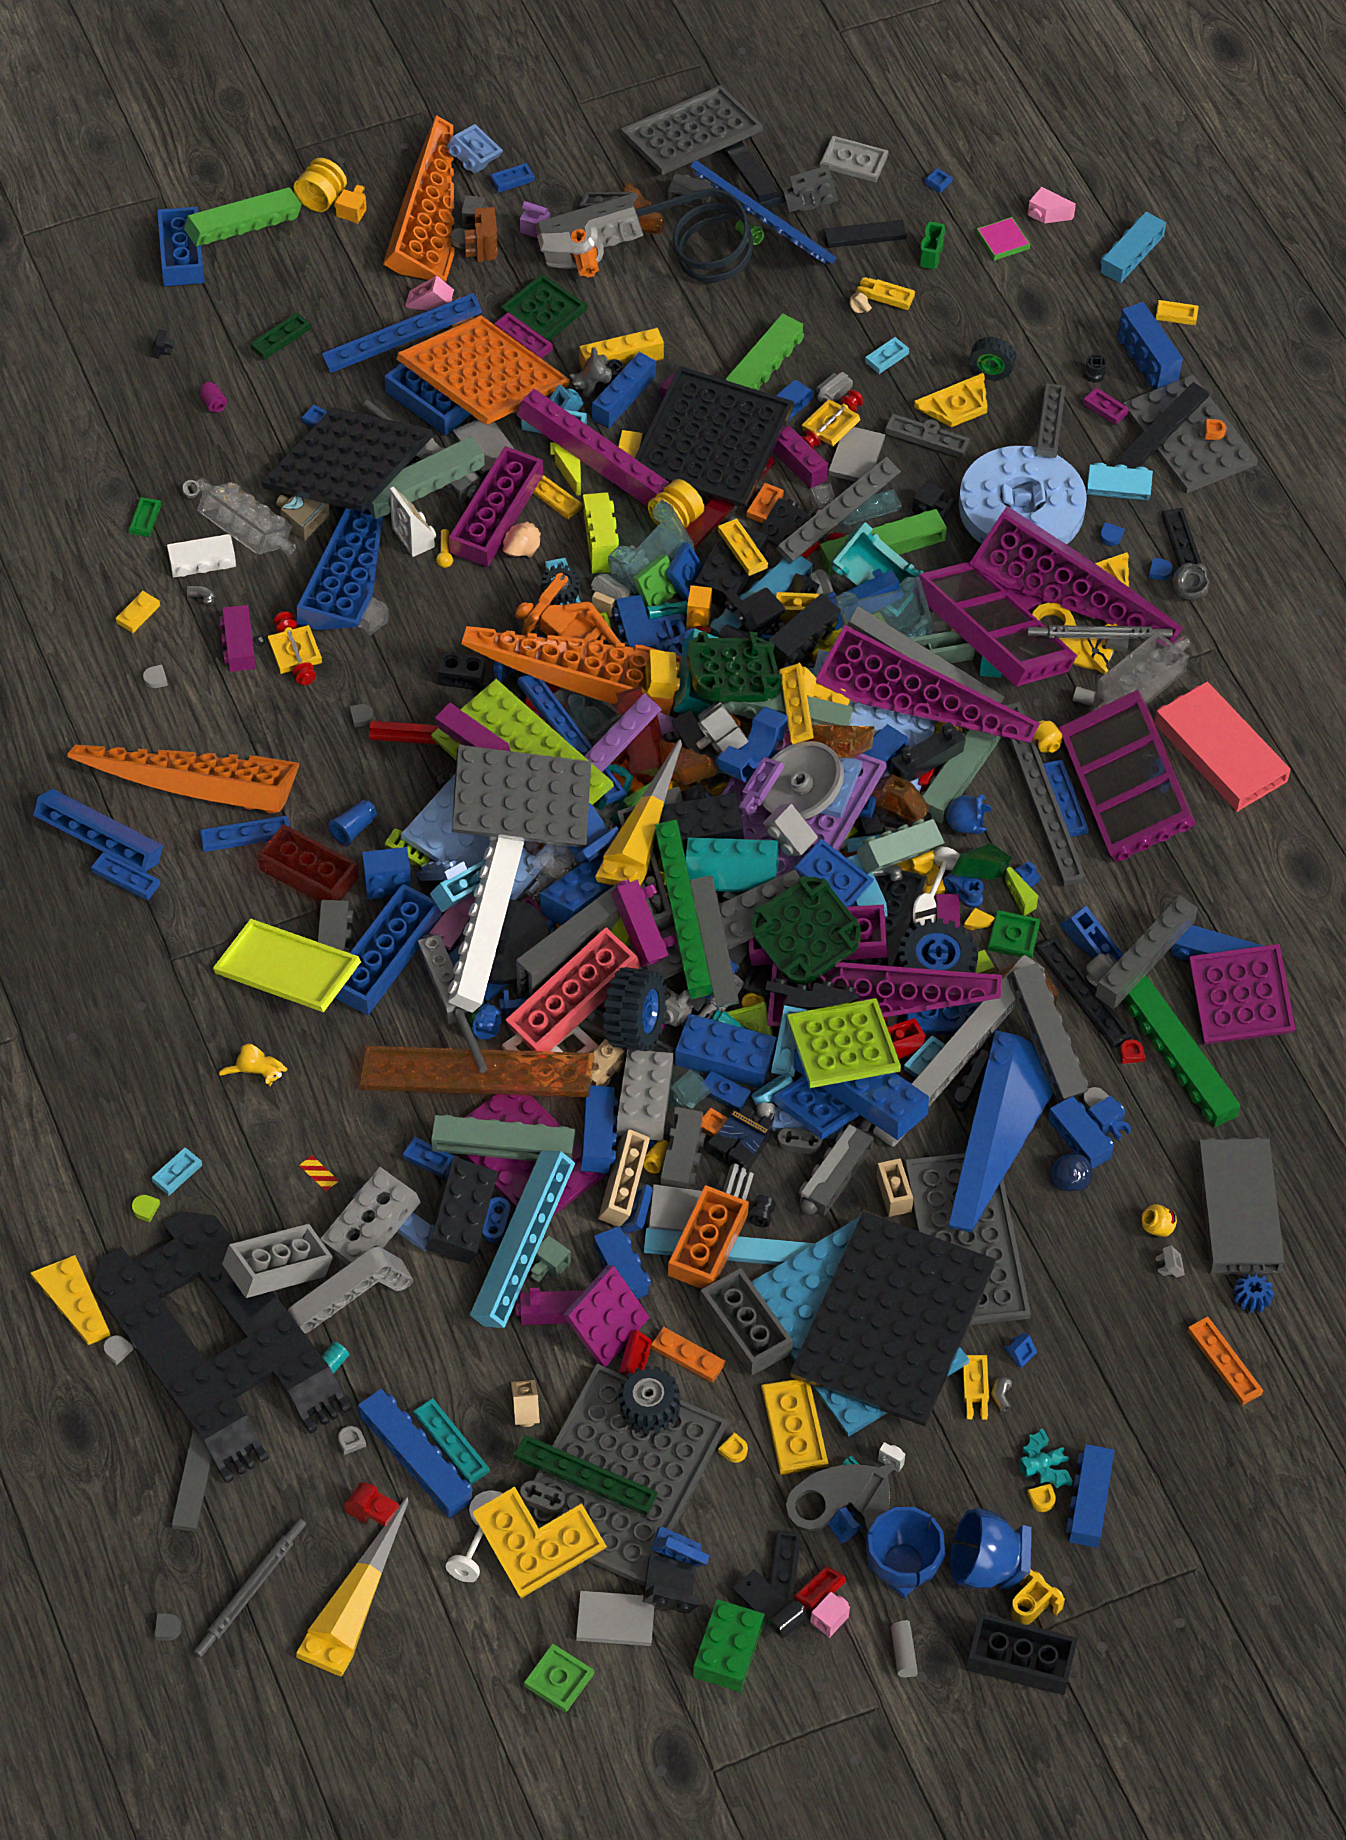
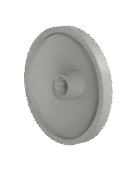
M806 741L784 748L771 758L772 760L782 762L785 767L765 797L762 805L770 815L779 805L792 804L804 820L819 814L834 801L842 787L844 769L841 760L829 746L820 742Z

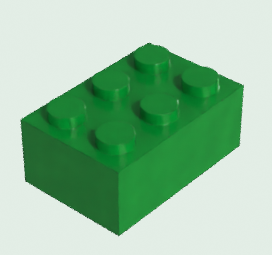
M717 1599L694 1664L693 1678L742 1692L763 1629L764 1613Z

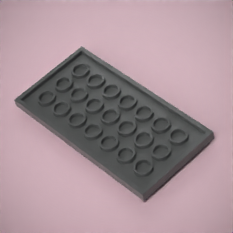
M966 1153L906 1159L905 1167L908 1183L913 1195V1210L917 1231L996 1259L994 1269L969 1325L1030 1319L1031 1312L1004 1179L998 1185L994 1196L988 1202L981 1218L971 1233L949 1228Z

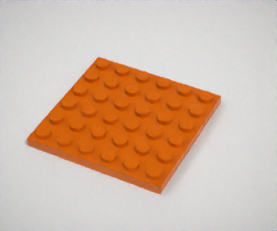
M482 315L399 352L397 356L399 362L485 425L519 410L522 399L533 389H536L544 396L553 394L558 385H562L565 388L569 385L570 381L569 378Z

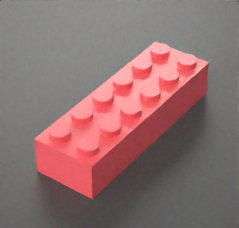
M605 927L506 1019L510 1029L542 1059L608 998L606 993L608 988H611L610 981L612 978H615L616 971H620L622 967L637 969L641 967L637 956Z

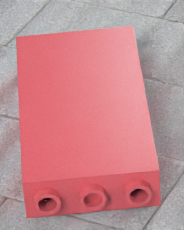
M1208 681L1202 685L1195 686L1187 694L1178 696L1173 702L1168 705H1162L1157 710L1154 724L1236 812L1288 782L1291 769Z

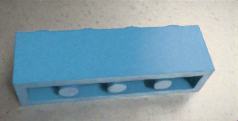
M1145 212L1141 218L1138 217L1131 229H1127L1122 238L1113 244L1112 249L1102 256L1100 273L1121 284L1164 237L1166 222L1148 212Z

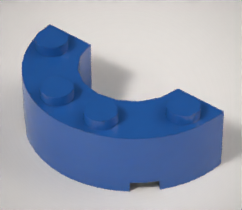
M766 706L759 713H756L752 719V729L748 737L749 742L743 745L740 750L729 745L724 752L718 755L716 764L719 766L720 771L748 783L764 757L771 759L778 753L775 748L778 740L783 741L788 716Z

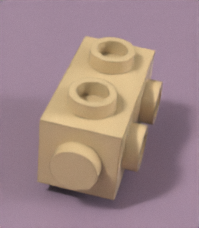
M606 1039L601 1045H596L588 1060L582 1061L578 1066V1083L584 1087H587V1085L607 1087L614 1073H619L625 1064L624 1050L612 1047Z

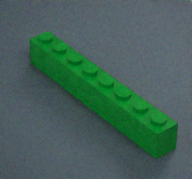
M677 820L655 824L690 997L695 999L713 995Z
M1145 975L1123 999L1131 1017L1136 1018L1140 1024L1141 1031L1149 1036L1154 1049L1164 1057L1165 1064L1177 1075L1179 1084L1187 1089L1192 1102L1200 1107L1206 1121H1210L1215 1128L1238 1117L1240 1103L1148 976Z

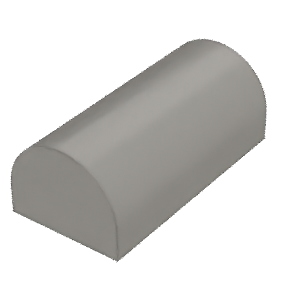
M910 1621L896 1622L891 1625V1634L897 1674L900 1677H915L918 1671Z

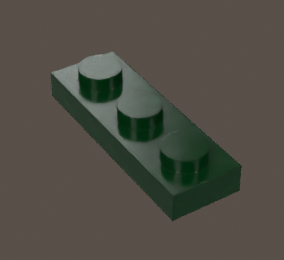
M296 312L251 342V349L265 360L309 331L311 323Z

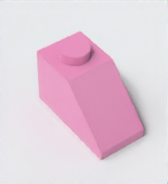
M1041 187L1029 201L1028 216L1042 223L1072 220L1076 204Z
M435 276L410 290L405 306L417 310H432L452 302L454 289L438 276Z

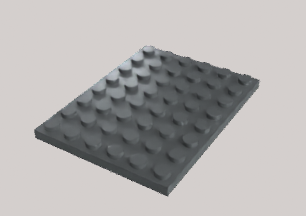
M597 1364L558 1434L553 1447L658 1492V1497L648 1516H645L539 1470L533 1481L562 1492L565 1497V1508L560 1514L551 1515L527 1505L526 1507L538 1528H541L582 1503L607 1548L586 1561L645 1586L648 1558L651 1555H661L651 1550L657 1528L662 1526L671 1531L674 1530L728 1426V1420L680 1400L679 1416L676 1415V1421L673 1424L669 1422V1428L664 1430L662 1427L658 1433L650 1430L649 1434H646L643 1429L638 1432L634 1430V1425L629 1427L626 1424V1419H623L620 1411L618 1391L621 1388L622 1380H627V1377ZM531 1490L530 1493L527 1492V1497L531 1498L532 1495H535V1490ZM554 1498L553 1501H550L551 1506H554L555 1503H558V1499Z

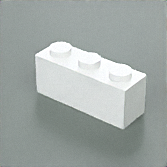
M230 534L167 545L173 577L236 567L235 553Z

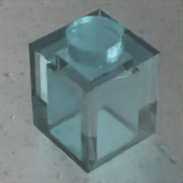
M692 1069L671 1086V1089L675 1092L674 1099L681 1106L685 1104L691 1109L712 1091L701 1075Z

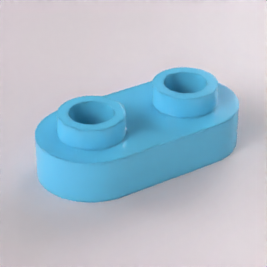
M789 1073L782 1074L755 1091L751 1097L755 1105L759 1103H773V1095L794 1081Z

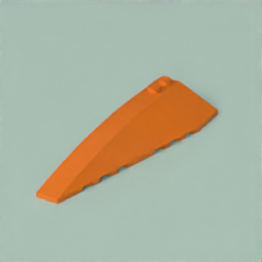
M437 115L434 117L410 179L383 265L401 275L426 280L438 276L446 282L454 257V247L451 246L452 243L450 242L452 226L454 224V217H452V210L454 209V183H452L454 169L452 168V161L454 156L449 153L447 148L448 143L453 137V125Z
M466 626L461 643L497 662L545 682L629 709L644 693L647 695L645 664L650 649L658 650L644 645L635 644V647H626L625 643L616 642L615 645L603 644V641L599 640L589 643L584 642L580 638L547 635V638L537 637V634L527 633V636L515 635V631L507 630L504 633H496L495 629ZM676 655V662H679L680 667L681 656ZM675 693L673 699L648 696L662 709L660 713L669 716Z
M74 745L68 752L69 758L146 786L193 798L243 806L248 810L261 809L267 813H279L286 804L299 768V763L250 755L249 760L238 759V755L229 754V757L218 758L216 753L196 756L195 752L158 750V754L147 753V749H138L137 752H126L125 748L122 747L106 751L104 746Z

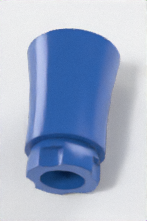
M362 800L342 815L329 821L328 829L337 842L343 846H349L356 836L372 823L378 813L370 801Z

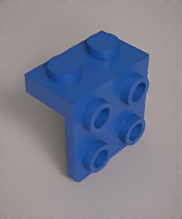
M589 803L587 845L585 848L568 846V848L579 863L585 859H588L590 862L600 855L599 849L604 846L606 849L610 847L619 833V829L616 826L609 830L594 807Z

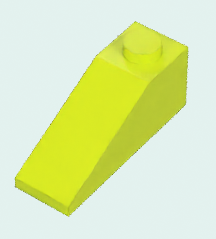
M550 442L551 455H555L556 466L575 494L581 495L580 459L557 443Z

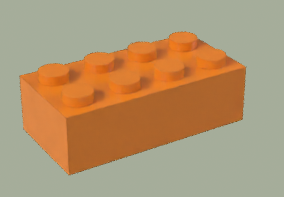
M705 1185L670 1258L668 1276L701 1289L718 1281L748 1216L749 1202Z

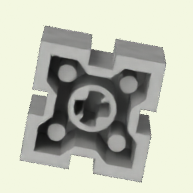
M721 702L713 703L698 715L700 719L698 725L705 734L702 739L696 742L700 750L712 742V745L720 754L729 745L739 749L749 742Z

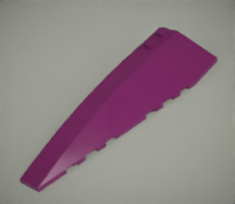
M1008 506L1001 513L970 562V565L1004 587L1022 591L1023 594L1039 597L1049 603L1061 604L1063 608L1094 619L1098 618L1113 626L1116 624L1118 626H1151L1152 629H1172V637H1152L1153 640L1170 646L1183 629L1178 623L1117 578Z
M844 625L816 677V683L836 693H840L856 703L941 723L951 722L954 726L1026 743L1031 742L1040 723L846 625Z
M840 962L816 980L808 984H802L809 986V991H812L814 983L820 984L821 980L834 983L833 987L842 989L843 986L855 988L856 993L860 994L859 1001L877 998L883 1018L1000 999L1002 975ZM773 964L771 981L773 982L774 978L787 981L788 986L796 987V984L789 982ZM770 992L768 1026L780 1027L787 996Z

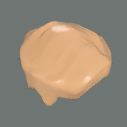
M528 521L514 525L505 534L503 552L509 556H527L531 558L540 545L541 533L533 523Z

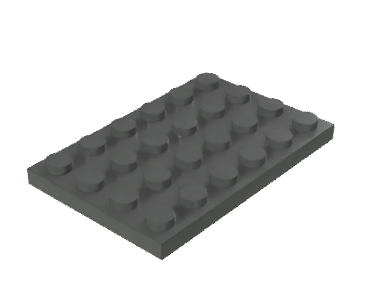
M720 85L621 128V135L661 175H664L763 131V127L749 111Z
M1191 375L1123 402V405L1129 408L1127 415L1142 434L1192 382H1195L1200 387L1202 385L1194 375ZM1210 396L1155 451L1186 494L1258 464V458ZM1205 419H1217L1224 422L1226 425L1225 436L1219 440H1206Z
M458 745L451 832L585 848L587 845L591 761Z

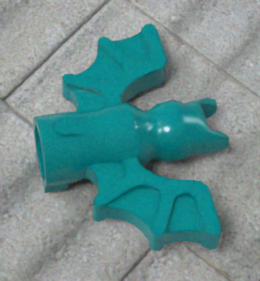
M1040 1429L1035 1435L1030 1434L1029 1444L1023 1447V1453H1026L1028 1457L1026 1456L1019 1460V1467L1023 1476L1028 1477L1037 1473L1040 1476L1041 1484L1049 1482L1056 1488H1059L1061 1485L1072 1486L1073 1480L1067 1470H1054L1050 1468V1466H1056L1069 1460V1457L1064 1456L1062 1453L1064 1447L1049 1451L1047 1454L1040 1453L1041 1449L1048 1445V1436L1043 1429Z

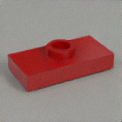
M637 1329L630 1331L619 1373L625 1376L630 1372L634 1374L635 1369L639 1367L640 1370H645L652 1340Z
M826 1566L794 1595V1600L799 1601L806 1609L812 1612L830 1592L834 1594L846 1582L845 1576Z

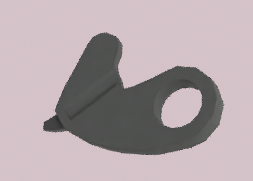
M895 1463L879 1468L858 1464L840 1465L811 1474L789 1493L786 1507L790 1521L801 1530L808 1532L821 1530L828 1525L839 1509L852 1504L864 1516L866 1527L869 1531L876 1518L889 1510L890 1487L888 1475L897 1468ZM815 1493L824 1499L826 1508L820 1518L806 1520L797 1514L796 1504L802 1495Z

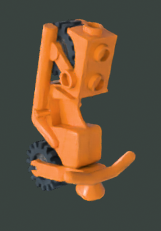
M558 564L557 569L553 565L550 570L547 569L545 571L540 588L542 595L535 607L533 603L525 602L516 609L515 617L524 620L522 635L527 636V633H531L539 624L540 630L546 635L580 638L584 642L589 643L599 640L603 641V644L615 645L616 642L621 643L622 639L617 638L591 602L573 603V600H576L579 594L580 579L578 573L574 574L575 570L573 568L570 571L568 570L569 566L565 565V568H561V564Z

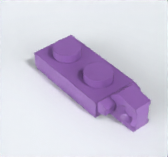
M765 757L761 760L742 791L743 801L739 808L744 815L752 816L757 806L762 804L785 767L782 762Z

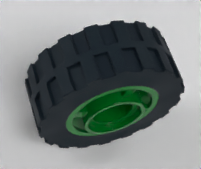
M984 337L974 343L969 357V364L975 374L983 373L987 380H1003L1009 377L1013 371L1017 357L1016 351H1014L1012 345L1001 338Z

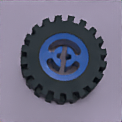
M931 918L925 919L924 925H921L919 921L914 924V930L909 927L906 930L905 936H902L898 950L897 967L976 973L978 946L976 942H973V935L970 932L965 935L966 928L960 925L956 928L955 922L952 920L945 924L943 923L944 918H937V923H932ZM928 951V959L926 962L922 955ZM948 953L953 958V961L947 964Z

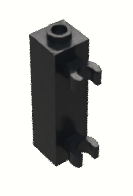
M692 711L682 713L671 720L675 731L667 732L662 737L668 749L674 748L677 741L681 740L698 769L690 771L685 775L690 787L705 781L710 790L728 781V775L722 773L716 764L718 755L711 743L702 750L696 745V742L702 739L705 734L700 729Z
M948 722L942 726L941 731L912 748L908 745L901 749V754L890 760L888 773L901 787H904L962 753L966 738L960 730L956 729L951 722Z

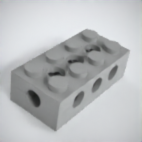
M379 1167L320 1240L330 1253L349 1265L372 1248H384L421 1202L415 1191Z

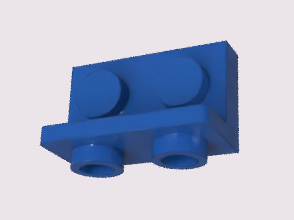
M662 1526L657 1528L651 1550L671 1559L693 1564L695 1567L707 1565L710 1555L701 1552L700 1543Z

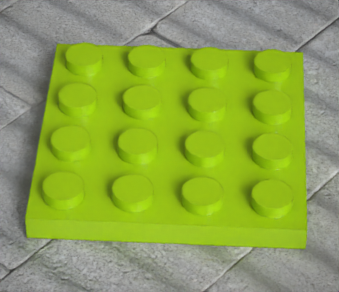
M877 998L787 1014V1022L810 1088L900 1072L901 1065Z

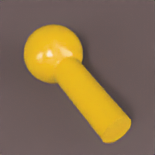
M447 529L441 530V553L436 558L438 566L447 568L453 563V557L449 553V530Z

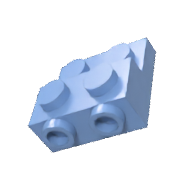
M476 124L454 135L447 145L449 153L457 157L463 163L464 168L472 171L474 174L484 169L490 161L499 157L503 152Z

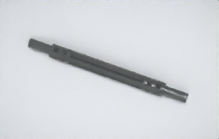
M1047 625V627H1026L1027 636H1046L1047 638L1152 639V637H1172L1173 635L1172 629H1152L1151 626Z
M299 1518L288 1533L280 1537L217 1619L207 1629L206 1632L208 1634L193 1651L197 1657L201 1658L212 1643L220 1639L233 1620L294 1545L293 1541L306 1526L304 1520Z

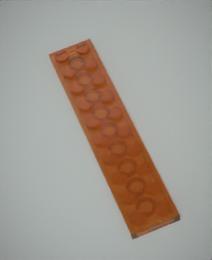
M366 1046L360 1086L361 1090L590 1097L595 1057L594 1053L480 1049L488 1068L486 1072L480 1073L470 1049Z

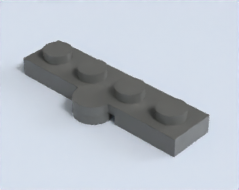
M892 414L885 428V434L959 458L964 457L970 444V438L943 429L939 430L940 425L935 420H927L925 423Z

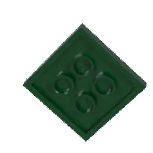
M541 274L501 306V313L506 315L509 312L548 341L587 310L586 303L544 274Z

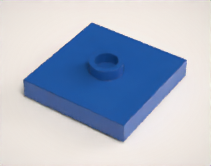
M682 542L666 572L681 599L687 601V603L691 585L695 586V581L703 568L689 542Z

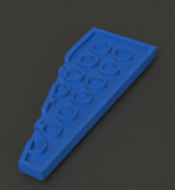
M695 160L691 167L696 170L694 174L699 178L705 180L707 177L712 181L710 184L712 187L724 189L732 194L737 200L743 202L742 207L786 238L790 237V241L824 264L826 261L831 264L834 263L837 258L836 256Z

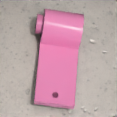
M472 896L448 909L429 932L432 935L440 934L446 949L450 950L461 937L464 926L471 917L468 914L476 897Z

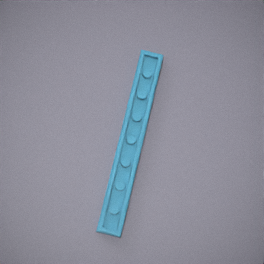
M646 1228L644 1253L672 1255L683 1231ZM737 1237L727 1260L780 1265L815 1243Z

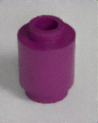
M207 382L200 387V397L211 412H220L225 408L227 399L218 385L213 382Z

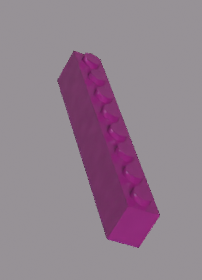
M533 389L522 399L517 413L518 417L647 507L649 501L656 497L658 493L663 492L664 488L669 484L664 478L536 389Z

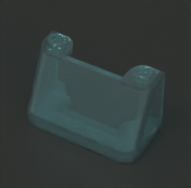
M663 499L653 509L654 519L660 524L634 551L630 547L620 546L608 556L611 577L627 586L631 596L639 595L633 577L660 554L667 555L670 563H672L682 542H689L695 551L694 543L673 506Z
M920 577L905 578L899 585V590L867 598L857 599V596L851 592H844L836 596L837 607L841 609L839 617L842 629L844 625L847 626L854 610L859 606L909 638L933 634L932 618Z

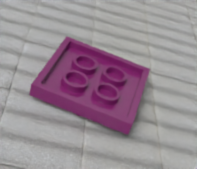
M607 1265L563 1314L597 1364L604 1367L627 1344L630 1331L634 1329L639 1330L650 1318L613 1265Z

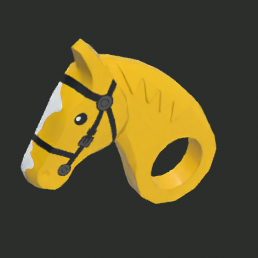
M1048 602L1039 605L1032 613L1039 621L1044 616L1055 615L1063 620L1064 625H1076L1070 610L1063 608L1061 604ZM1059 638L1077 654L1073 665L1091 670L1096 669L1105 675L1109 673L1106 665L1115 650L1105 647L1106 639Z

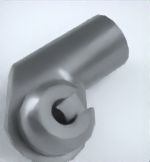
M187 586V597H203L204 604H214L215 593L203 586Z
M891 865L873 872L874 877L890 874L892 881L901 880L903 877L901 874L902 869L897 865Z
M1000 1376L995 1380L991 1396L1001 1412L1011 1408L1005 1394L1009 1387H1012V1381L1009 1377Z

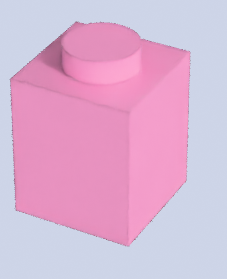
M830 1592L812 1611L810 1623L830 1638L849 1617L850 1606L843 1597L836 1596Z

